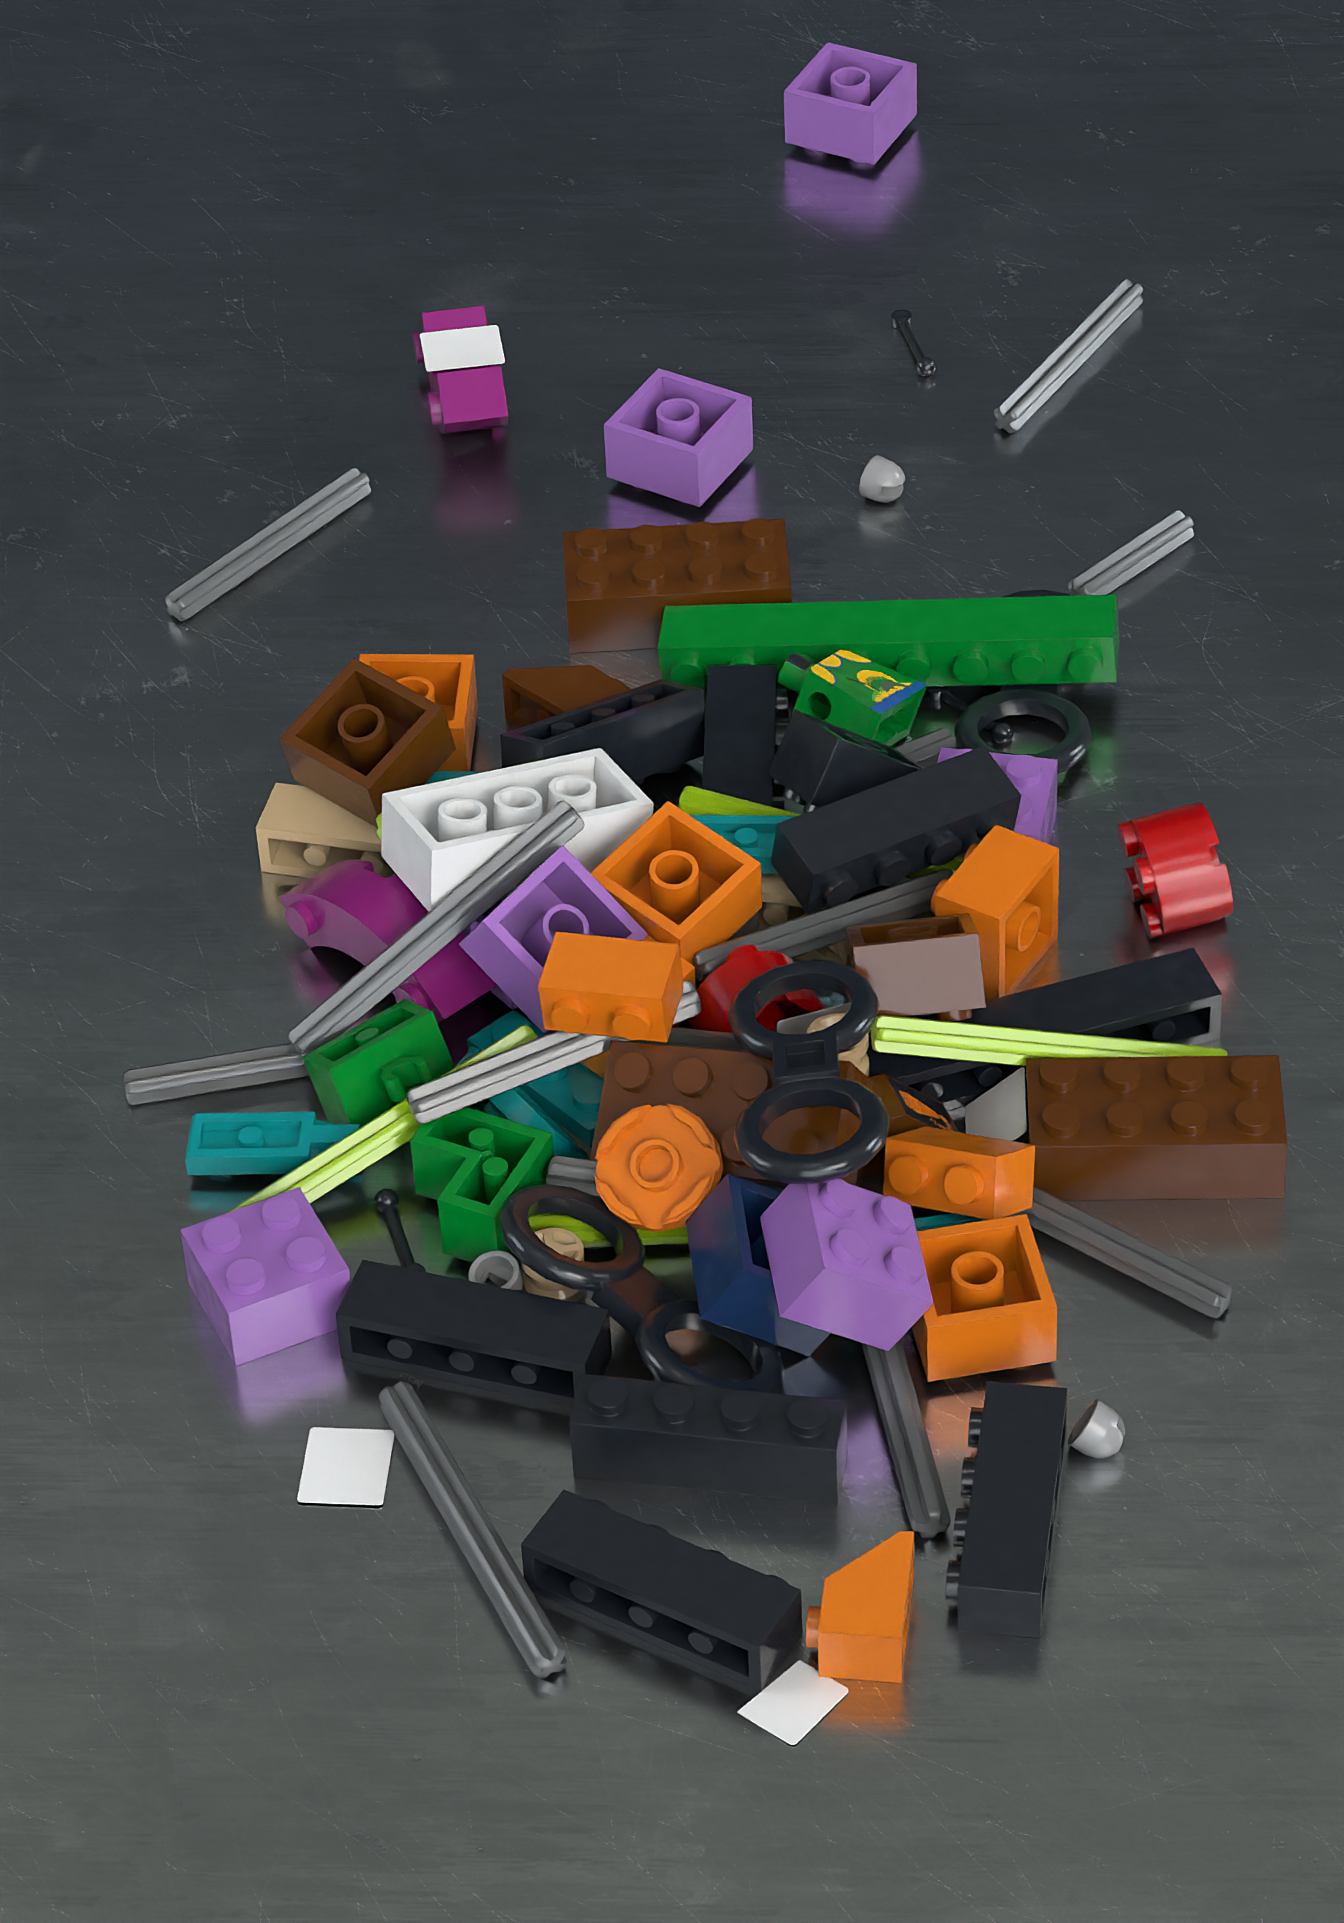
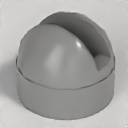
M879 455L874 456L866 465L861 476L860 494L876 502L888 503L894 501L901 496L904 490L902 484L905 482V474L900 466L893 461Z
M490 1251L484 1253L472 1263L469 1269V1281L486 1284L484 1282L489 1277L501 1288L522 1290L523 1276L519 1264L507 1252Z
M1094 1399L1075 1423L1070 1433L1068 1444L1087 1456L1108 1458L1117 1453L1123 1443L1125 1436L1123 1419L1114 1409L1098 1399Z

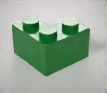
M468 1107L426 1124H421L410 1139L416 1194L438 1201L443 1253L472 1263L479 1256L490 1251H504L512 1254L513 1252L505 1244L498 1223L503 1203L508 1197L523 1187L546 1184L547 1169L551 1159L554 1157L553 1134Z

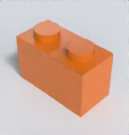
M556 931L538 984L544 1029L572 1034L582 1033L667 1043L684 989L679 944Z
M926 1126L887 1137L885 1143L883 1195L895 1197L902 1202L916 1207L988 1220L1003 1218L1032 1208L1035 1145Z

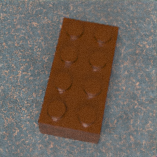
M754 518L748 521L719 523L701 521L685 525H641L635 528L602 530L587 528L581 531L563 532L570 653L657 648L665 606L792 603L784 519L767 520Z
M611 1040L590 1160L597 1161L595 1156L600 1140L611 1124L628 1111L648 1104L651 1107L672 1104L682 1106L701 1118L718 1141L723 1163L721 1180L729 1173L762 1186L785 1189L789 1184L762 1177L742 1162L733 1140L740 1113L757 1095L775 1086L773 1061L757 1057L751 1052ZM840 1060L841 1078L861 1083L871 1091L873 1081L852 1062ZM807 1106L791 1110L776 1118L764 1131L762 1139L774 1149L786 1153L815 1154L834 1149L850 1140L860 1128L861 1120L850 1111L838 1107ZM858 1169L838 1179L855 1186Z
M1279 1055L1026 1058L1027 1144L1035 1145L1034 1186L1064 1201L1284 1198L1287 1134Z

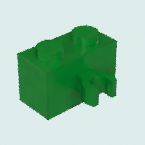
M406 999L401 1000L302 1057L328 1121L333 1124H360L361 1127L406 1099V1093L409 1089L441 1077L455 1068L433 1012Z

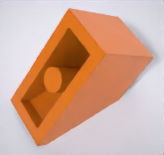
M899 1531L825 1578L821 1607L809 1606L806 1623V1648L818 1649L819 1677L902 1683L915 1579L914 1532Z

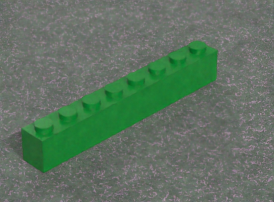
M1116 594L665 606L657 650L663 680L702 688L704 692H707L708 666L777 665V687L787 688L778 683V677L782 666L792 653H796L817 664L839 650L850 651L926 684L927 687L1117 682L1120 636Z

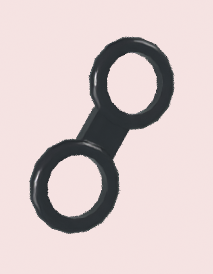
M1050 590L1018 591L1002 597L1072 595ZM1061 684L1001 685L1000 692L981 697L962 712L954 728L957 749L974 750L985 746L988 752L1017 755L1001 752L987 745L979 736L982 728L993 720L1008 715L1029 714L1045 717L1061 726L1067 733L1065 739L1052 749L1037 754L1022 755L1057 759V774L1067 771L1085 756L1091 743L1092 735L1089 720L1073 702L1059 696Z
M799 961L774 967L749 980L732 1000L728 1023L735 1041L753 1055L773 1061L775 1086L757 1095L740 1113L733 1137L742 1162L762 1177L786 1184H818L842 1178L868 1164L886 1143L890 1118L882 1099L861 1083L841 1078L839 1054L858 1044L873 1028L880 1004L871 981L853 968L829 961ZM802 989H824L839 993L851 1002L850 1010L840 1021L823 1030L807 1034H782L768 1030L756 1021L757 1014L768 1002L783 994ZM807 1106L838 1107L850 1111L861 1120L860 1128L850 1140L834 1149L815 1154L786 1153L774 1149L762 1139L764 1131L776 1118L791 1110Z
M541 1184L523 1187L504 1201L498 1223L505 1244L521 1263L547 1280L574 1290L594 1292L591 1300L600 1308L609 1309L610 1317L636 1338L635 1341L643 1363L660 1382L776 1394L781 1392L785 1370L776 1347L770 1342L701 1319L698 1301L683 1300L643 1266L646 1251L638 1230L616 1217L602 1199L572 1187ZM554 1213L567 1215L583 1221L604 1235L612 1244L617 1258L608 1262L591 1263L578 1261L562 1255L539 1239L532 1231L528 1218L536 1214ZM689 1329L703 1331L719 1337L737 1348L751 1363L755 1377L752 1380L729 1382L716 1380L698 1373L675 1355L669 1348L665 1335L670 1331Z

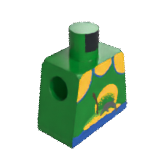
M839 650L817 664L796 653H792L782 666L778 677L779 684L799 694L792 716L796 709L888 746H892L909 735L927 687L926 684L846 650Z

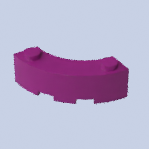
M484 305L422 313V331L413 332L416 363H425L420 339L421 333L487 326ZM486 365L428 372L432 393H428L431 424L439 425L442 434L507 426L509 415L501 366Z
M356 859L333 863L279 897L286 908L285 916L290 928L297 936L305 940L309 948L315 946L335 948L352 956L364 966L428 913V910L396 873L386 879L374 873L371 862ZM462 932L394 989L392 993L395 995L397 1003L406 999L431 1010L436 1022H439L488 992L497 984L459 945L466 937Z

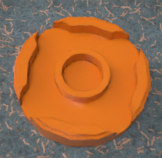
M648 1104L631 1109L611 1124L598 1144L595 1159L598 1161L596 1166L597 1177L595 1176L596 1189L608 1209L616 1217L635 1229L659 1233L684 1227L687 1219L721 1180L723 1163L718 1141L701 1118L682 1106L672 1104L654 1107Z

